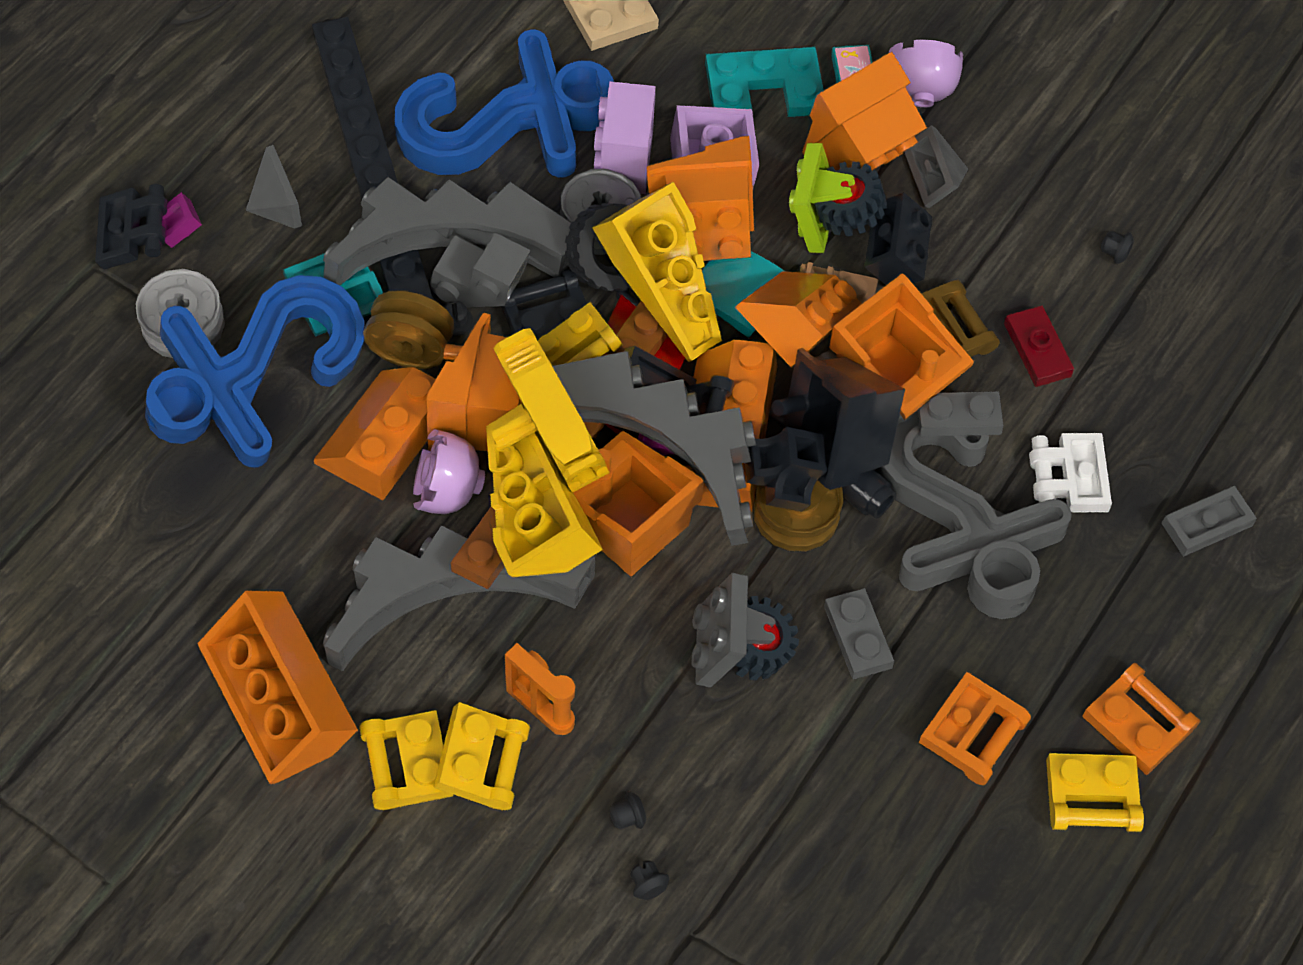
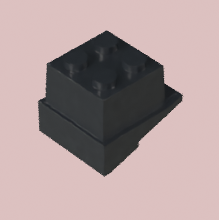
M801 348L797 350L788 398L775 400L772 404V409L777 416L785 415L782 431L790 427L823 434L827 472L818 481L824 487L832 490L858 483L860 474L889 464L905 389L847 357L818 360Z

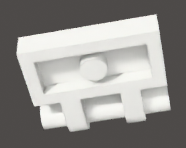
M1062 433L1059 447H1049L1046 436L1032 438L1033 450L1029 453L1030 466L1032 469H1035L1036 483L1033 485L1034 499L1040 503L1050 499L1066 498L1071 512H1109L1112 501L1102 433ZM1062 466L1064 479H1053L1051 467Z

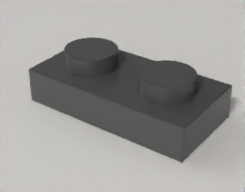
M999 392L938 393L917 410L920 437L1002 434L1003 418Z
M1233 486L1166 515L1162 525L1184 557L1252 527L1257 518L1237 488Z
M866 589L825 599L824 608L852 680L892 669L894 659Z

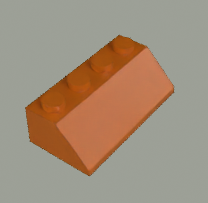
M732 340L707 350L698 356L693 377L697 379L696 384L708 382L711 376L715 375L724 376L734 381L732 395L726 397L723 410L740 407L743 421H752L755 439L765 438L777 372L776 351L769 343ZM742 463L746 480L745 463ZM686 465V466H685L686 468H688V469H690L691 471H693L692 468H691L689 465ZM746 482V488L739 489L741 503L749 501L751 512H753L757 485ZM704 484L702 500L697 505L718 508L712 494Z
M245 591L197 643L269 784H276L332 757L358 731L284 592Z

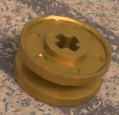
M388 291L378 295L373 302L371 318L366 323L363 331L364 341L371 351L395 365L414 367L416 369H430L440 365L444 360L445 344L450 340L454 331V319L447 309L421 294L407 291Z
M817 480L811 494V505L800 512L766 505L765 486L758 485L754 503V521L760 533L773 545L788 551H808L820 547L834 535L838 526L843 506L842 487L829 490Z

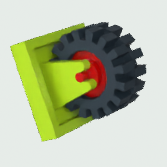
M807 143L804 158L799 159L797 164L798 182L796 190H791L789 197L790 211L796 214L798 233L800 237H804L809 253H824L831 228L833 234L840 235L843 229L846 236H853V229L857 228L859 234L866 232L864 227L866 224L873 228L877 224L875 217L882 219L884 216L883 209H886L887 206L883 186L875 169L872 171L871 167L867 164H864L861 168L859 162L852 161V166L849 168L846 162L839 163L841 169L835 171L833 166H829L822 143Z

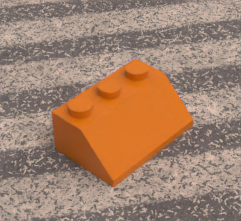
M782 271L742 300L735 308L786 363L792 367L795 364L798 349L803 348L809 353L832 333L834 325L862 303L856 298L857 294L853 287L846 281L840 280L836 275Z
M414 367L382 370L314 458V464L383 501L428 440L426 399L436 379Z

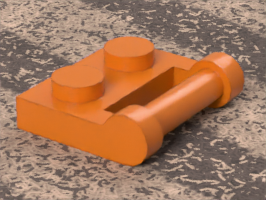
M516 643L505 653L506 691L555 734L566 735L570 733L575 725V716L571 710V701L575 696L573 680L564 675L555 676L548 670L547 663L538 653L533 650L527 652Z
M1133 663L1115 683L1085 710L1082 717L1121 753L1128 756H1136L1137 767L1144 774L1148 775L1193 732L1201 720L1192 712L1186 714L1144 676L1145 670L1137 663ZM1133 688L1170 721L1175 728L1170 732L1166 731L1126 693Z
M966 672L921 735L919 743L964 771L965 775L974 783L985 785L993 775L991 768L1015 733L1026 727L1031 716L1025 708ZM993 712H996L1004 720L980 755L976 757L969 753L967 749Z

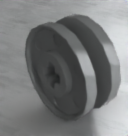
M590 169L575 175L566 183L561 194L560 216L572 223L578 218L577 215L581 211L588 210L589 206L594 204L601 205V203L630 205L641 199V194L635 184L621 173L608 169ZM596 236L594 241V254H607L600 240Z

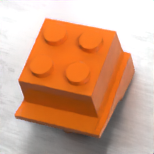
M893 52L888 53L816 96L810 113L813 122L802 151L803 154H805L807 143H822L829 166H833L835 171L841 169L839 163L846 162L849 168L852 166V161L859 162L861 168L864 164H867L873 171L882 164L885 165L906 150L919 143L915 136L927 127L906 89V86L911 82Z
M742 136L705 146V151L647 166L649 194L671 182H674L694 217L696 231H693L698 255L702 254L703 261L751 258L750 231H754L749 136Z
M902 273L833 326L829 348L836 353L838 358L847 357L904 388L905 392L900 415L905 420L973 366L974 361L933 313L934 308Z
M483 313L463 346L445 344L443 358L454 362L446 361L430 388L426 399L428 436L434 429L449 432L464 438L474 446L475 450L488 451L486 426L522 404L493 349L498 342L508 337L490 334L491 314ZM428 439V450L431 451L435 441Z
M622 431L603 448L598 449L605 460L609 473L573 493L603 549L601 551L631 577L689 526L693 508L702 500L704 480L671 457L665 458L633 436Z

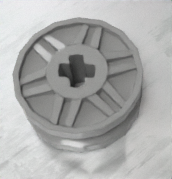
M186 269L169 270L151 278L140 290L135 303L137 319L141 326L143 337L151 349L165 357L173 358L160 337L161 316L167 308L182 306L188 309L212 346L220 339L225 326L224 312L218 290L210 279L196 271Z

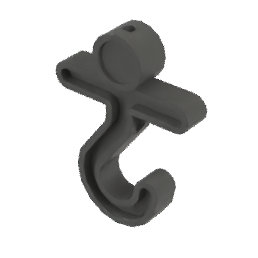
M917 411L905 420L899 415L889 464L877 468V472L891 483V489L896 492V501L945 526L952 532L913 546L905 551L899 571L901 584L909 590L921 591L970 574L967 590L971 602L979 611L989 617L999 619L1014 618L1025 612L1033 600L1040 577V567L1037 558L1032 552L1056 544L1064 538L1071 520L1070 508L1061 500L1050 499L1008 514H1003L993 509L982 495L922 465L913 455V451L921 446L936 445L948 450L961 465L968 467L976 466L984 459L989 435L920 437Z

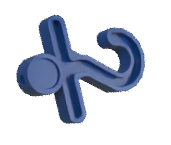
M527 30L520 34L518 38L519 65L523 80L515 86L503 89L463 127L456 131L441 132L429 126L433 120L451 113L457 106L456 87L453 77L446 73H435L418 79L404 90L395 106L397 143L404 157L419 169L437 175H455L480 167L517 132L536 128L548 172L556 177H567L576 169V143L572 129L576 131H593L596 127H599L600 97H608L609 83L613 82V77L609 70L601 64L592 61H576L567 64L556 73L546 35L538 30Z
M298 275L278 281L262 294L238 348L224 357L218 355L188 309L182 306L167 308L161 316L160 337L179 368H173L160 373L152 380L147 390L145 418L150 430L158 438L169 443L184 444L200 437L206 431L212 417L243 465L254 468L262 466L270 456L272 438L251 406V403L263 380L286 325L294 319L307 317L319 321L327 329L329 341L316 351L311 374L313 379L322 386L330 387L336 385L353 370L364 343V318L357 301L342 286L323 277Z

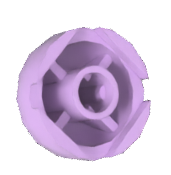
M914 40V46L911 48L903 49L902 42L894 45L889 50V53L893 52L911 82L906 86V89L916 107H931L934 105V102L941 101L952 94L957 87L962 71L963 53L960 51L956 55L955 46L935 40Z
M434 429L427 439L435 442L431 451L422 450L415 476L413 494H421V501L413 504L417 510L435 514H449L457 512L470 501L473 493L480 494L485 480V471L479 469L478 454L474 446L467 440L452 433Z

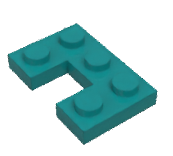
M816 47L706 54L705 66L712 107L752 109L749 90L783 88L788 117L810 116L816 96L824 91Z

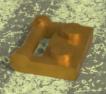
M954 280L921 293L934 308L933 313L970 357L977 354H988L1000 344L999 339L993 331L987 330L965 296L967 292L961 281ZM945 303L953 305L972 334V338H967Z

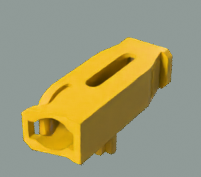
M531 328L522 329L498 342L493 349L525 407L519 413L489 428L499 450L501 451L538 431L571 493L607 475L609 471L604 458L596 447L582 418Z

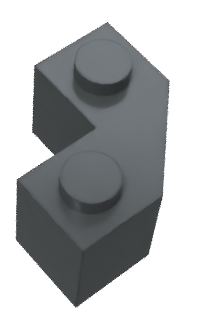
M494 233L485 250L454 236L433 270L430 291L436 293L445 302H461L466 308L505 306L526 269L530 250L497 233Z

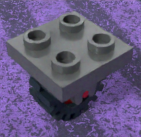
M731 573L719 586L714 588L713 592L702 604L697 605L694 611L693 627L697 629V644L692 652L691 663L696 668V685L712 687L735 665L739 667L736 675L743 677L749 672V680H757L760 676L764 680L779 671L796 653L794 649L798 646L799 639L792 637L798 633L797 625H788L793 617L790 613L783 616L780 613L783 606L779 603L770 607V598L764 597L758 601V596H751L747 600L748 576Z

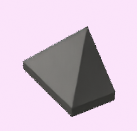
M932 125L916 136L919 143L905 151L924 206L927 208L932 207L956 190L968 171L967 166Z
M274 145L268 146L265 149L246 211L295 229L302 226L299 205Z

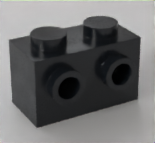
M903 192L886 199L887 206L886 209H883L884 216L882 219L875 217L877 224L873 228L870 227L865 268L886 285L902 273L913 284L925 278L932 216Z

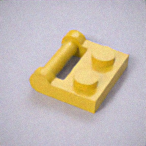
M591 302L574 312L568 319L538 340L552 366L600 357L610 349L615 352L623 346Z
M461 702L456 704L452 710L434 788L494 809L510 810L515 796L511 789L522 742L528 739L529 724L517 719H505ZM496 735L504 738L505 742L494 787L483 785L494 736Z
M436 710L388 720L370 719L360 724L361 739L367 743L375 791L372 793V799L375 809L387 810L453 796L451 793L434 788L444 746ZM397 737L406 783L405 787L396 788L392 785L384 743L385 739Z
M1049 753L1046 763L1050 820L1053 830H1067L1068 826L1125 827L1127 832L1142 831L1144 814L1143 808L1140 805L1136 756ZM1066 801L1123 803L1124 809L1068 808Z

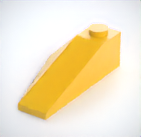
M674 182L622 208L592 227L614 266L688 362L722 341L712 295L706 290L702 268L705 267L702 254L698 255L693 231H696L694 217Z
M520 404L486 426L489 470L493 473L494 493L490 494L491 507L495 510L496 528H493V542L507 573L511 577L565 573L603 549L574 493H571L538 431L501 451L499 450L489 428L524 410L525 407Z

